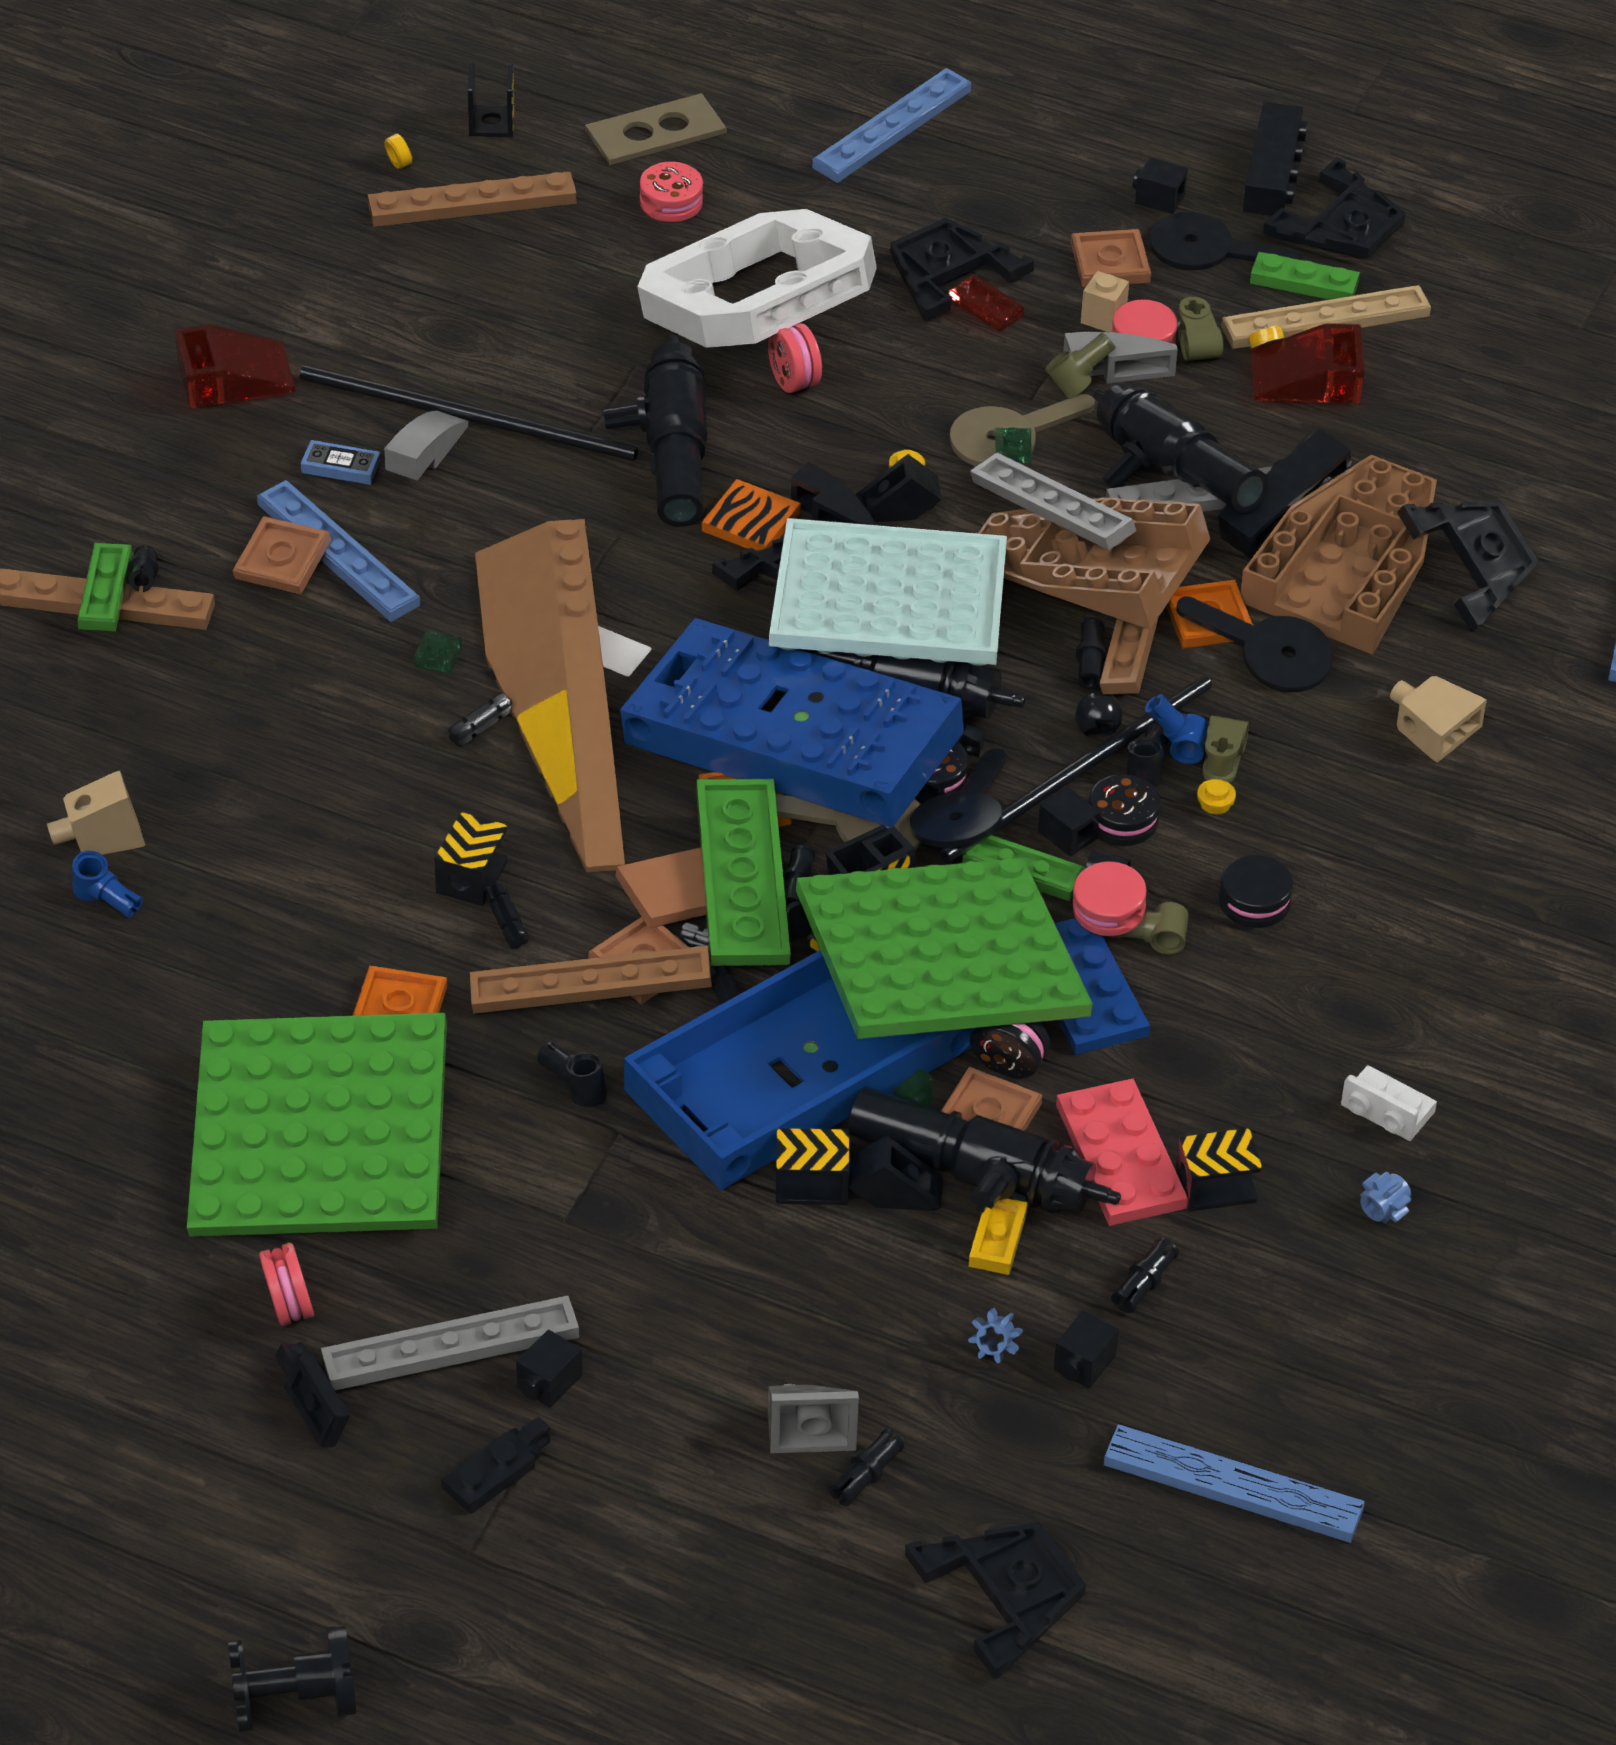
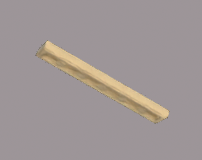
M1416 285L1222 317L1221 328L1231 348L1236 349L1250 346L1248 337L1251 333L1271 326H1281L1285 337L1284 340L1299 338V334L1303 330L1313 327L1322 328L1332 333L1429 317L1431 306L1421 287Z

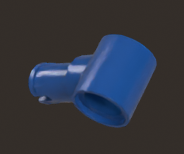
M1159 694L1157 698H1151L1145 706V712L1163 728L1164 735L1171 741V756L1183 764H1195L1201 761L1204 756L1209 725L1207 721L1196 714L1180 713L1163 694Z
M88 850L76 855L72 864L71 888L77 898L84 901H105L120 911L126 918H132L134 912L137 913L141 908L143 898L118 882V877L108 870V863L102 854ZM84 875H94V877H86Z

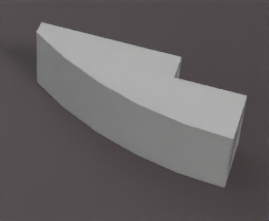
M1101 332L1065 333L1063 352L1071 351L1072 353L1075 350L1079 352ZM1103 332L1112 341L1116 349L1092 368L1094 372L1090 374V376L1104 375L1107 384L1175 376L1178 349L1176 344L1133 334Z
M437 410L418 416L399 431L384 448L385 470L418 481L428 467L436 469L467 429L468 421Z

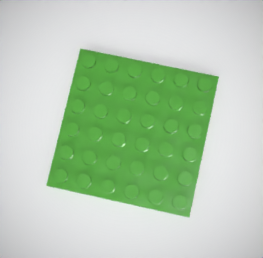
M1006 858L984 862L970 861L961 864L929 865L927 867L904 869L892 868L890 870L870 872L856 871L847 874L815 875L813 877L797 878V895L857 1039L1091 1017L1093 1003L1024 858Z
M418 1013L203 1021L187 1218L189 1237L437 1229L447 1033L446 1014Z

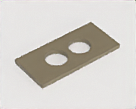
M702 93L585 125V131L609 165L727 133L726 126ZM676 117L685 120L688 125L682 130L669 131L662 128L659 123L666 118ZM633 127H643L650 130L653 134L646 140L635 141L627 138L624 132Z

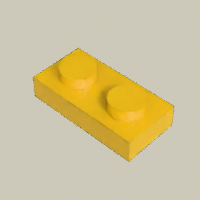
M1009 1198L998 1200L992 1209L987 1207L985 1212H982L969 1255L968 1267L1005 1275L1010 1274L1027 1215L1028 1202Z

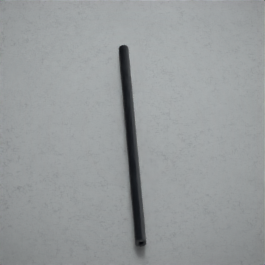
M303 365L299 374L302 380L429 411L437 410L461 419L635 461L638 455V447L326 370Z
M1202 676L1170 697L1168 701L1178 711L1211 689L1212 683L1208 677ZM1146 713L1002 809L1003 819L995 832L1145 733L1150 725H1157L1158 723ZM986 838L965 846L943 848L939 852L943 862L949 864Z

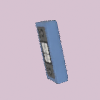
M311 440L301 461V473L371 485L381 462V455L378 451Z

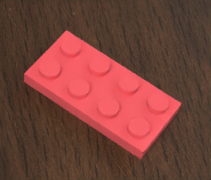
M1134 1078L1057 1095V1109L1077 1154L1081 1159L1096 1163L1094 1183L1109 1187L1111 1190L1121 1194V1199L1117 1205L1098 1201L1109 1226L1187 1209L1188 1197Z

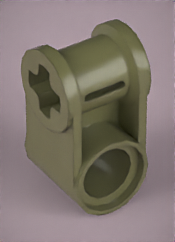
M1192 296L1184 298L1179 304L1181 318L1177 324L1176 332L1184 360L1187 362L1221 358L1223 354L1222 334L1216 325L1210 305L1203 298Z
M1211 715L1205 742L1206 757L1202 769V775L1205 780L1220 779L1228 783L1234 781L1241 756L1245 752L1249 721Z

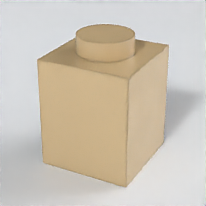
M1097 271L1083 290L1081 323L1106 332H1112V321L1115 311L1121 305L1128 302L1129 281Z

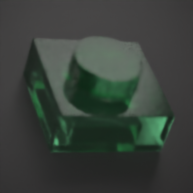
M995 428V453H999L1018 463H1031V428Z
M426 630L415 654V666L451 673L462 649V637Z
M920 1068L893 1090V1095L930 1107L933 1100V1076Z

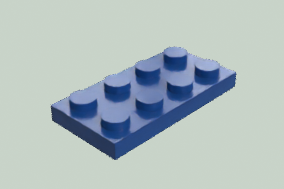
M1076 918L1055 923L1093 1003L1091 1017L1057 1020L1073 1053L1078 1055L1148 1037L1150 1024L1102 935L1086 930L1078 923Z

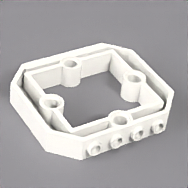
M808 209L756 214L646 265L637 287L645 319L708 348L758 343L777 334L780 329L792 327L870 289L877 267L871 236ZM780 251L796 258L798 271L781 274L775 279V285L739 302L731 304L716 297L714 294L713 282L727 280L733 277L737 271Z

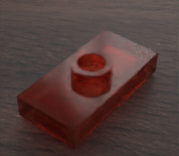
M974 274L950 289L949 297L951 301L998 332H1001L1024 316V307Z

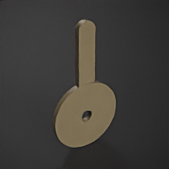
M1080 394L1026 415H1021L1016 411L1003 407L986 406L975 408L963 413L954 421L950 430V444L958 457L974 466H978L995 453L1022 463L1032 454L1035 448L1036 432L1092 412L1095 400L1090 395ZM993 435L997 436L998 439L991 440L987 437Z
M775 793L777 816L835 825L839 836L844 842L881 826L878 823L793 796ZM916 799L912 801L894 825L915 850L921 845V842L912 835L910 827V817L915 809L921 805Z

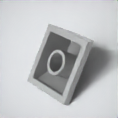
M785 1384L782 1386H768L770 1453L856 1451L858 1391L817 1385Z

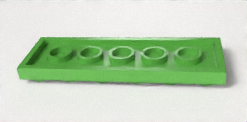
M697 779L696 796L710 966L790 965L791 953L774 779Z

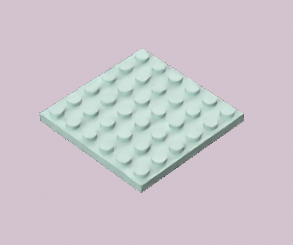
M787 518L769 632V646L780 647L784 650L808 649L817 650L821 653H855L864 657L882 655L893 656L901 660L919 658L930 659L938 663L955 661L968 662L975 666L996 665L1007 536Z

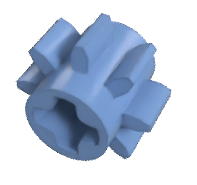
M1387 1171L1381 1176L1378 1173H1374L1362 1183L1366 1190L1360 1194L1361 1207L1372 1220L1387 1223L1392 1219L1396 1223L1409 1212L1406 1204L1411 1201V1190L1401 1176L1394 1173L1389 1174Z
M991 1308L987 1314V1322L980 1317L973 1320L972 1324L978 1329V1332L972 1335L968 1342L977 1343L980 1349L979 1359L986 1354L994 1355L996 1363H1000L1004 1358V1349L1011 1354H1015L1019 1350L1018 1345L1013 1342V1339L1021 1335L1023 1329L1014 1328L1011 1322L1014 1315L1012 1312L1005 1317L997 1316L996 1309ZM993 1327L996 1334H1003L1004 1336L998 1344L995 1337H989L987 1334Z

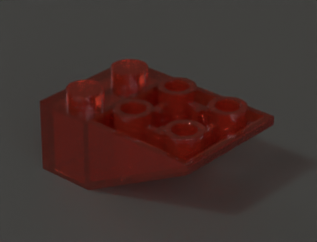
M1325 323L1251 349L1254 400L1360 403L1364 360L1360 324Z
M211 324L175 329L177 362L190 408L296 392L282 342Z

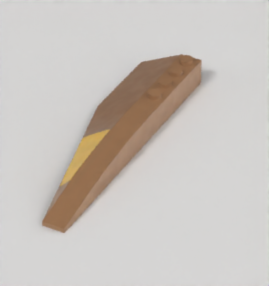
M585 519L547 521L475 553L486 662L489 668L493 669L500 691L512 701L511 715L516 718L520 734L539 774L542 773L545 779L547 791L557 804L558 814L562 822L566 823L570 832V839L585 871L617 870V866L625 865Z

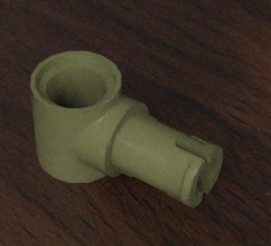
M1101 332L1079 352L1077 350L1072 353L1071 351H1065L1057 355L1049 362L1045 371L1066 398L1075 397L1091 383L1090 374L1094 372L1092 368L1115 350L1116 347L1107 335Z
M1165 902L1159 904L1154 912L1147 911L1141 923L1132 931L1118 936H1110V938L1144 939L1145 943H1150L1151 947L1161 954H1177L1185 946L1189 914L1184 906L1178 903Z

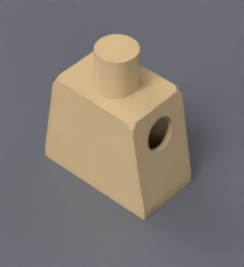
M1437 676L1430 677L1417 688L1401 680L1391 691L1390 699L1399 704L1398 730L1437 763L1482 727L1486 699Z
M120 771L109 774L66 794L63 800L68 817L47 823L54 846L76 839L81 852L89 850L96 851L102 855L145 846L140 825Z

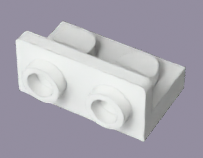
M1369 1065L1364 1068L1358 1077L1349 1075L1345 1079L1341 1105L1348 1108L1354 1114L1361 1115L1384 1127L1390 1133L1397 1134L1408 1141L1414 1138L1434 1114L1437 1103L1434 1099Z

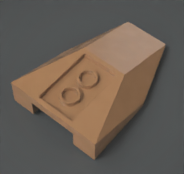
M1370 455L1291 505L1244 568L1241 596L1245 605L1273 616H1292L1306 620L1318 627L1326 637L1373 655L1420 570L1425 557L1428 534L1414 540L1397 514V511L1405 504L1427 507L1430 503H1433L1437 480Z
M1116 497L1093 500L1132 518L1136 532L1110 550L1027 509L992 513L978 532V534L1007 536L1003 578L1147 629H1151L1210 541L1200 504L1183 503L1180 501H1151L1148 499L1131 500Z

